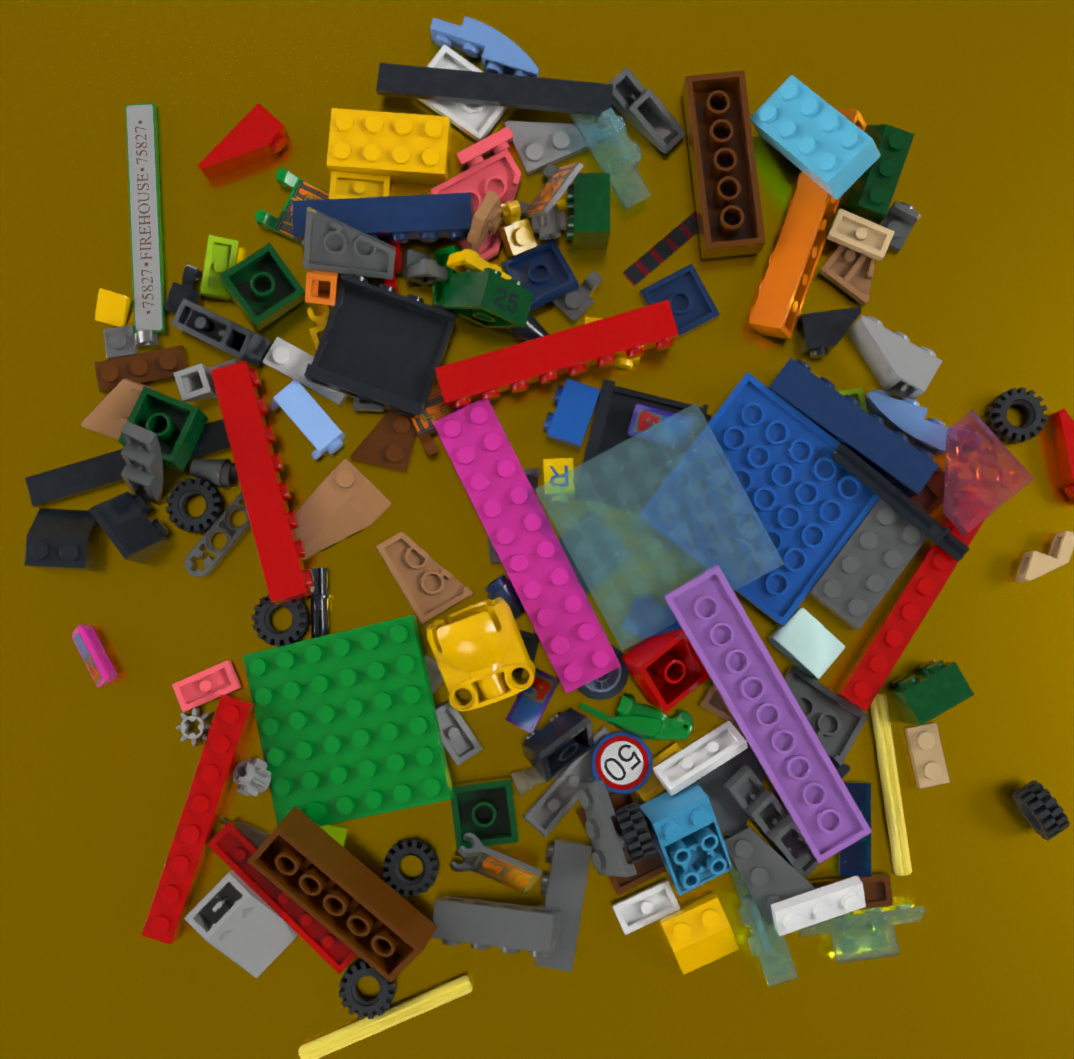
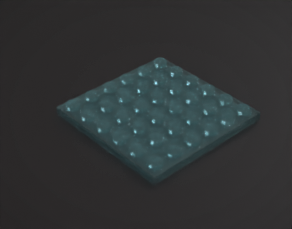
M697 403L535 489L621 651L678 622L663 595L709 568L719 565L732 590L735 591L784 565Z

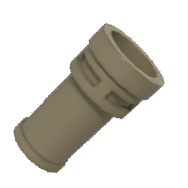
M534 767L528 770L524 768L521 772L515 771L510 773L519 796L524 795L528 790H533L534 786L546 782Z

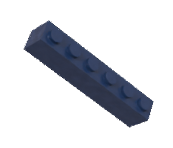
M471 192L292 201L293 237L303 247L308 207L379 240H390L391 243L395 244L407 243L408 239L435 242L438 241V238L450 237V240L453 241L466 240L474 216V202Z
M790 358L768 388L837 441L846 445L862 460L889 479L891 484L911 498L918 495L939 466L933 461V455L922 448L916 449L909 444L908 437L897 430L891 431L884 425V420L878 415L871 412L868 414L859 407L860 403L849 395L843 396L837 392L835 385L824 377L819 379L810 372L811 368L805 362L798 359L795 361Z

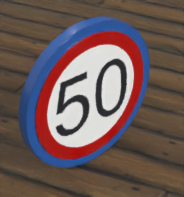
M617 732L604 737L597 744L592 755L591 765L596 780H603L608 791L617 794H627L640 789L647 782L652 771L653 761L651 752L642 739L631 733Z

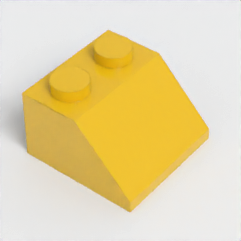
M713 891L680 906V910L659 919L683 975L739 949L724 910Z

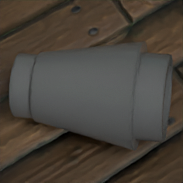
M194 459L190 466L191 476L221 488L233 486L238 475L235 463L231 462L230 459Z

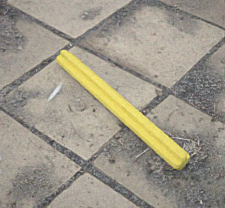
M880 693L876 695L871 703L870 710L893 869L895 875L907 876L912 873L892 729L887 696Z
M464 975L388 1008V1010L386 1009L380 1016L377 1014L373 1019L364 1018L306 1043L298 1049L300 1059H318L469 994L473 989L469 977Z

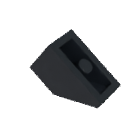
M861 307L801 314L796 324L801 355L810 354V358L828 356V352L838 344L860 315Z

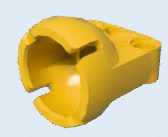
M502 597L466 606L447 614L445 621L442 619L436 620L426 627L428 642L448 689L449 702L454 709L468 711L511 697L532 685L536 672L535 665L530 660L510 606ZM519 667L525 668L529 673V677L518 679L513 674V670ZM465 688L470 691L472 698L463 700L458 697L456 690Z

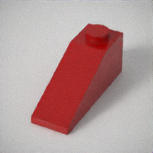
M258 103L197 166L207 179L217 177L269 158L274 152L277 153L284 148L289 135L285 126Z
M1062 408L1049 415L1048 419L1060 480L1065 486L1064 491L1066 495L1074 501V421L1067 411Z

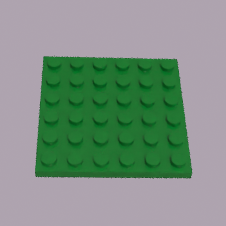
M415 615L243 655L252 702L255 703L254 713L264 761L268 763L266 770L271 772L269 787L277 826L294 806L318 826H324L455 798Z

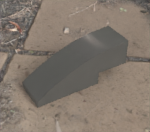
M628 67L621 70L607 83L613 84L612 105L639 133L664 154L687 134L650 88L646 90Z

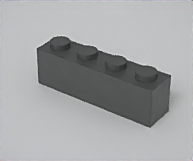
M555 837L554 844H548L545 862L550 863L549 875L543 874L540 893L545 894L544 906L538 905V907L562 910L560 948L549 954V957H535L536 966L572 972L592 850L590 842Z
M443 896L434 900L433 923L437 926V929L432 938L442 939V944L460 945L461 942L471 943V948L489 949L490 946L501 947L500 951L504 953H519V950L530 951V955L533 957H549V954L560 948L562 910Z

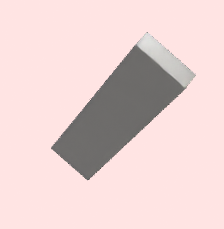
M603 725L593 735L595 746L566 767L523 815V818L545 838L579 800V783L596 780L591 765L594 749L604 737L612 734Z

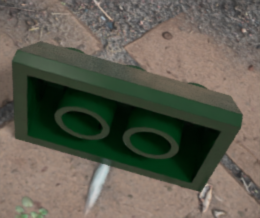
M887 124L866 126L864 132L873 138L881 156L841 196L836 212L841 208L878 225L887 215L915 135Z

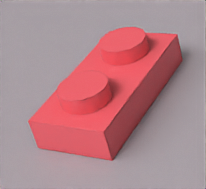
M509 126L457 153L455 160L460 169L466 165L468 168H471L483 162V156L491 152L496 155L505 149H509L508 143L514 137Z
M231 660L224 661L172 684L183 712L190 711L193 708L220 698L223 694H229L242 688Z

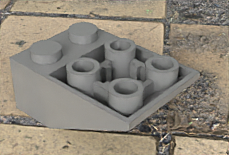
M862 315L847 332L882 388L901 399L909 398L914 400L924 393L942 363V360L936 357V353L933 350L924 346L918 347L909 342L908 336L898 331L892 332L886 329L880 320L872 316L865 317Z
M233 870L184 918L208 943L256 978L298 936Z

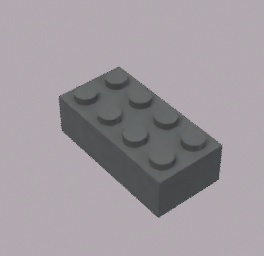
M879 498L808 593L807 597L849 629H860L927 537L884 500Z

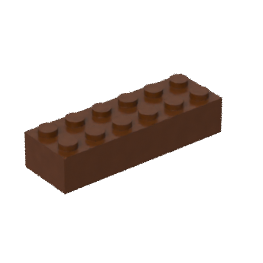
M745 71L686 76L682 88L701 257L702 259L760 253L766 242Z
M296 806L291 809L247 861L390 983L424 950L437 929L433 922Z

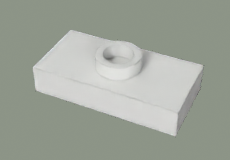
M667 879L612 904L625 935L681 909Z

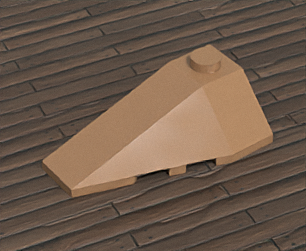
M346 458L295 513L299 528L294 529L297 540L301 539L303 541L306 551V557L302 558L303 561L319 553L321 550L346 539V537L371 526L392 505Z

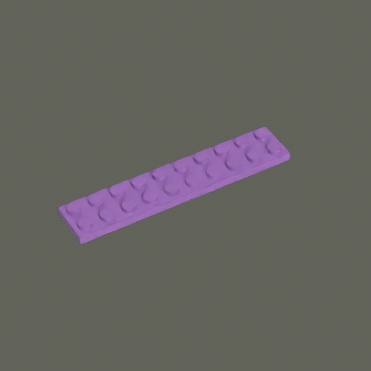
M719 565L709 568L663 595L816 861L821 863L872 832Z

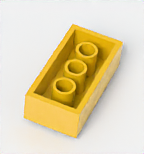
M332 108L327 154L329 173L331 175L332 170L390 176V182L439 185L448 180L452 131L450 117Z

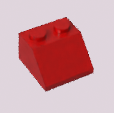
M682 629L644 638L621 656L646 700L665 714L710 678Z

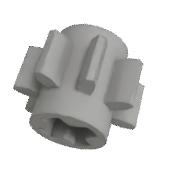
M554 205L546 215L531 217L533 234L539 233L541 240L559 238L561 230L566 229L565 211L558 212L557 205Z
M199 707L192 709V716L185 712L181 713L180 716L183 721L181 725L175 726V729L181 730L183 734L180 741L192 739L193 746L199 745L200 737L206 741L211 727L208 718L212 713L207 712L200 715ZM191 722H200L198 726L199 732H192L194 725Z
M250 757L247 758V761H241L233 772V782L239 784L236 791L248 796L250 794L254 797L258 793L266 791L271 783V772L266 770L268 763L259 758L254 760Z

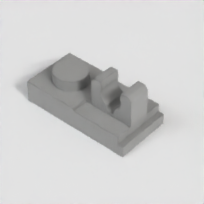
M449 700L435 706L443 745L457 766L483 750L482 745L459 711L451 706Z

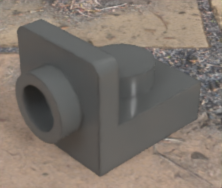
M895 201L880 223L881 226L895 231L888 249L896 253L901 250L914 224L921 216L910 204Z
M411 249L404 251L402 279L422 285L448 280L449 268L437 265V261L430 259L429 255Z

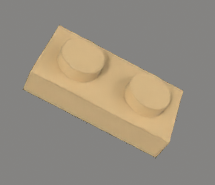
M840 208L826 239L881 262L895 231Z
M931 722L904 728L917 788L921 789L950 783L937 723Z

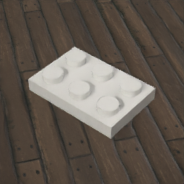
M445 44L427 66L483 72ZM418 99L439 115L450 117V122L477 142L487 136L508 108Z

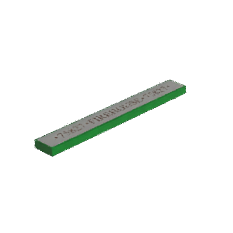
M155 103L125 105L134 331L137 333L141 330L152 329L153 333L167 334L166 311L163 310L165 305L157 106Z

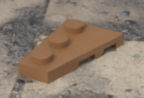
M402 531L376 546L377 552L421 625L474 594L469 588L455 579L448 570L434 561L427 552Z

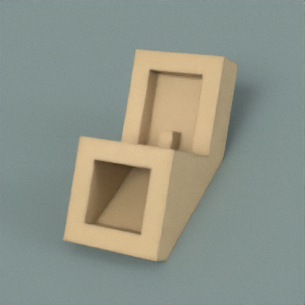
M1067 530L1055 533L1048 555L1035 550L1023 553L1014 581H1031L1069 563L1074 548V533Z

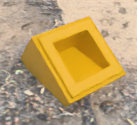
M100 288L97 297L95 320L115 327L125 326L133 301L125 295Z

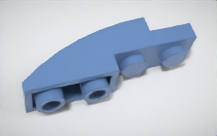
M467 16L464 17L461 26L433 17L430 26L431 40L439 47L445 44L449 48L461 50L469 57H482V69L486 70L487 73L539 77V68L516 43L496 29Z
M874 389V391H869L864 395L868 411L881 417L885 422L884 425L891 431L897 430L906 435L909 439L908 443L917 448H922L929 453L939 456L947 452L948 447L966 453L974 452L980 447L982 437L973 435L974 432L970 429L963 427L949 428L944 426L945 422L934 418L925 420L928 408L919 406L920 403L916 400L909 398L895 399L891 397V393L880 389Z

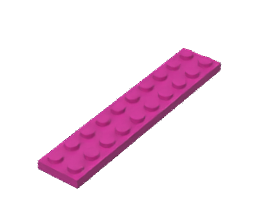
M480 399L433 422L566 694L621 667L489 400L483 401Z

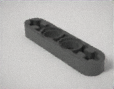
M242 492L185 558V569L190 575L203 578L211 574L251 527L247 509L241 504L244 500ZM236 510H243L247 516L246 522L241 526H234L231 522V515ZM219 532L224 533L227 537L225 547L215 549L211 543L213 535ZM204 546L210 552L217 554L214 559L208 555L203 562L206 566L204 570H194L196 564L193 560L195 558L202 559L207 554V552L202 551Z

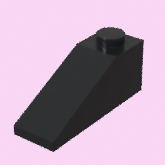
M183 298L171 325L259 367L271 342L270 339Z

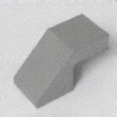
M232 359L209 368L200 363L174 372L182 401L189 402L218 398L211 370L235 364L238 361Z

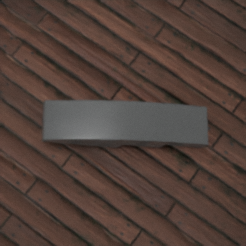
M126 421L121 430L127 442L121 452L126 462L121 476L132 494L137 496L140 494L146 500L159 505L162 500L163 460L157 435Z
M744 764L723 784L738 806L777 853L804 878L820 864L814 858L791 816L785 811L774 794L764 787L750 767Z

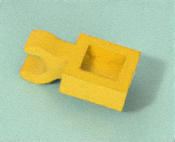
M515 200L501 204V216L505 226L499 228V232L508 257L536 247L537 243L529 219H520L521 208L519 202Z

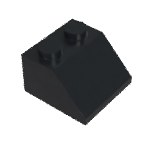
M127 491L89 509L90 513L126 560L142 564L170 543L166 536L169 532L160 519H153L148 512L151 509L149 503L140 494L136 496Z
M40 508L27 534L24 565L35 568L97 571L100 525L90 511Z
M572 708L567 709L563 713L555 714L545 727L540 731L535 730L525 738L524 743H522L524 756L546 782L595 746L591 720Z

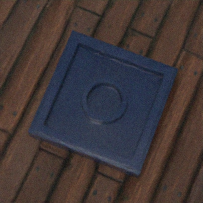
M554 239L501 263L503 272L511 276L512 280L523 283V288L534 293L529 312L579 288L576 277Z
M693 264L640 290V295L646 306L669 300L679 334L678 338L714 320L720 315Z

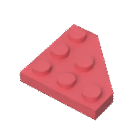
M505 149L430 189L431 194L471 192L475 214L489 190L500 196V205L509 201H515L521 180V172L508 149ZM502 220L499 228L505 226L504 220ZM499 229L495 234H489L478 252L485 261L499 254L502 244ZM466 240L458 241L462 250L466 249L469 244Z

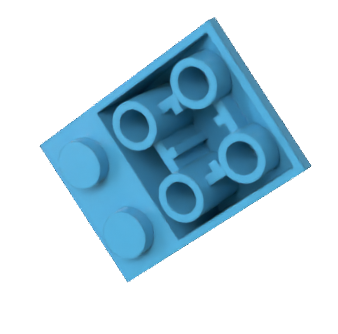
M696 782L673 796L666 792L640 805L651 838L679 896L734 869L709 797Z

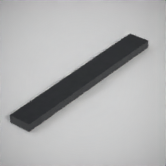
M380 63L376 92L378 95L610 117L613 84Z
M223 419L205 424L188 462L231 449ZM123 449L26 477L25 480L32 506L40 507L123 482L124 479L121 473L126 466V462L121 455ZM163 464V469L170 468L169 466Z

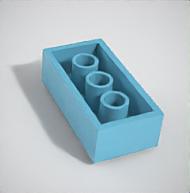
M793 75L750 117L756 131L766 142L836 200L881 156L873 138Z

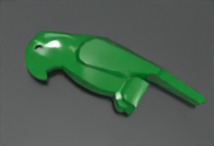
M624 693L615 712L617 717H611L584 703H581L579 706L580 709L642 739L680 741L687 739L693 729V718L687 711L679 709L678 715L669 718L655 707L636 703V699L632 694Z

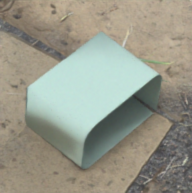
M803 607L796 609L784 626H780L768 638L770 643L802 672L811 678L815 675L814 680L820 679L846 647Z

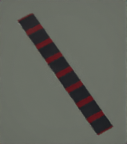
M696 211L623 272V275L633 286L637 285L699 232Z

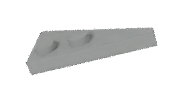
M524 121L504 122L505 127L509 126L514 136L511 142L527 176L545 169L548 164H557L620 137L618 126Z

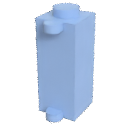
M294 379L273 397L274 400L269 404L270 409L274 411L281 407L316 447V450L311 454L314 460L327 453L331 455L343 446L342 440L346 436L297 379Z

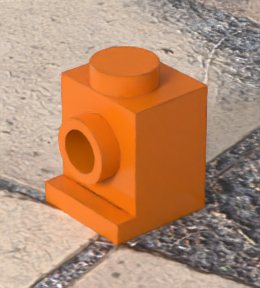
M318 270L307 272L305 302L335 305L339 273Z

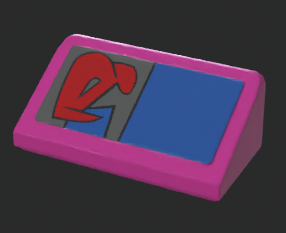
M82 624L77 626L72 633V639L97 687H102L117 679L118 674L93 626Z

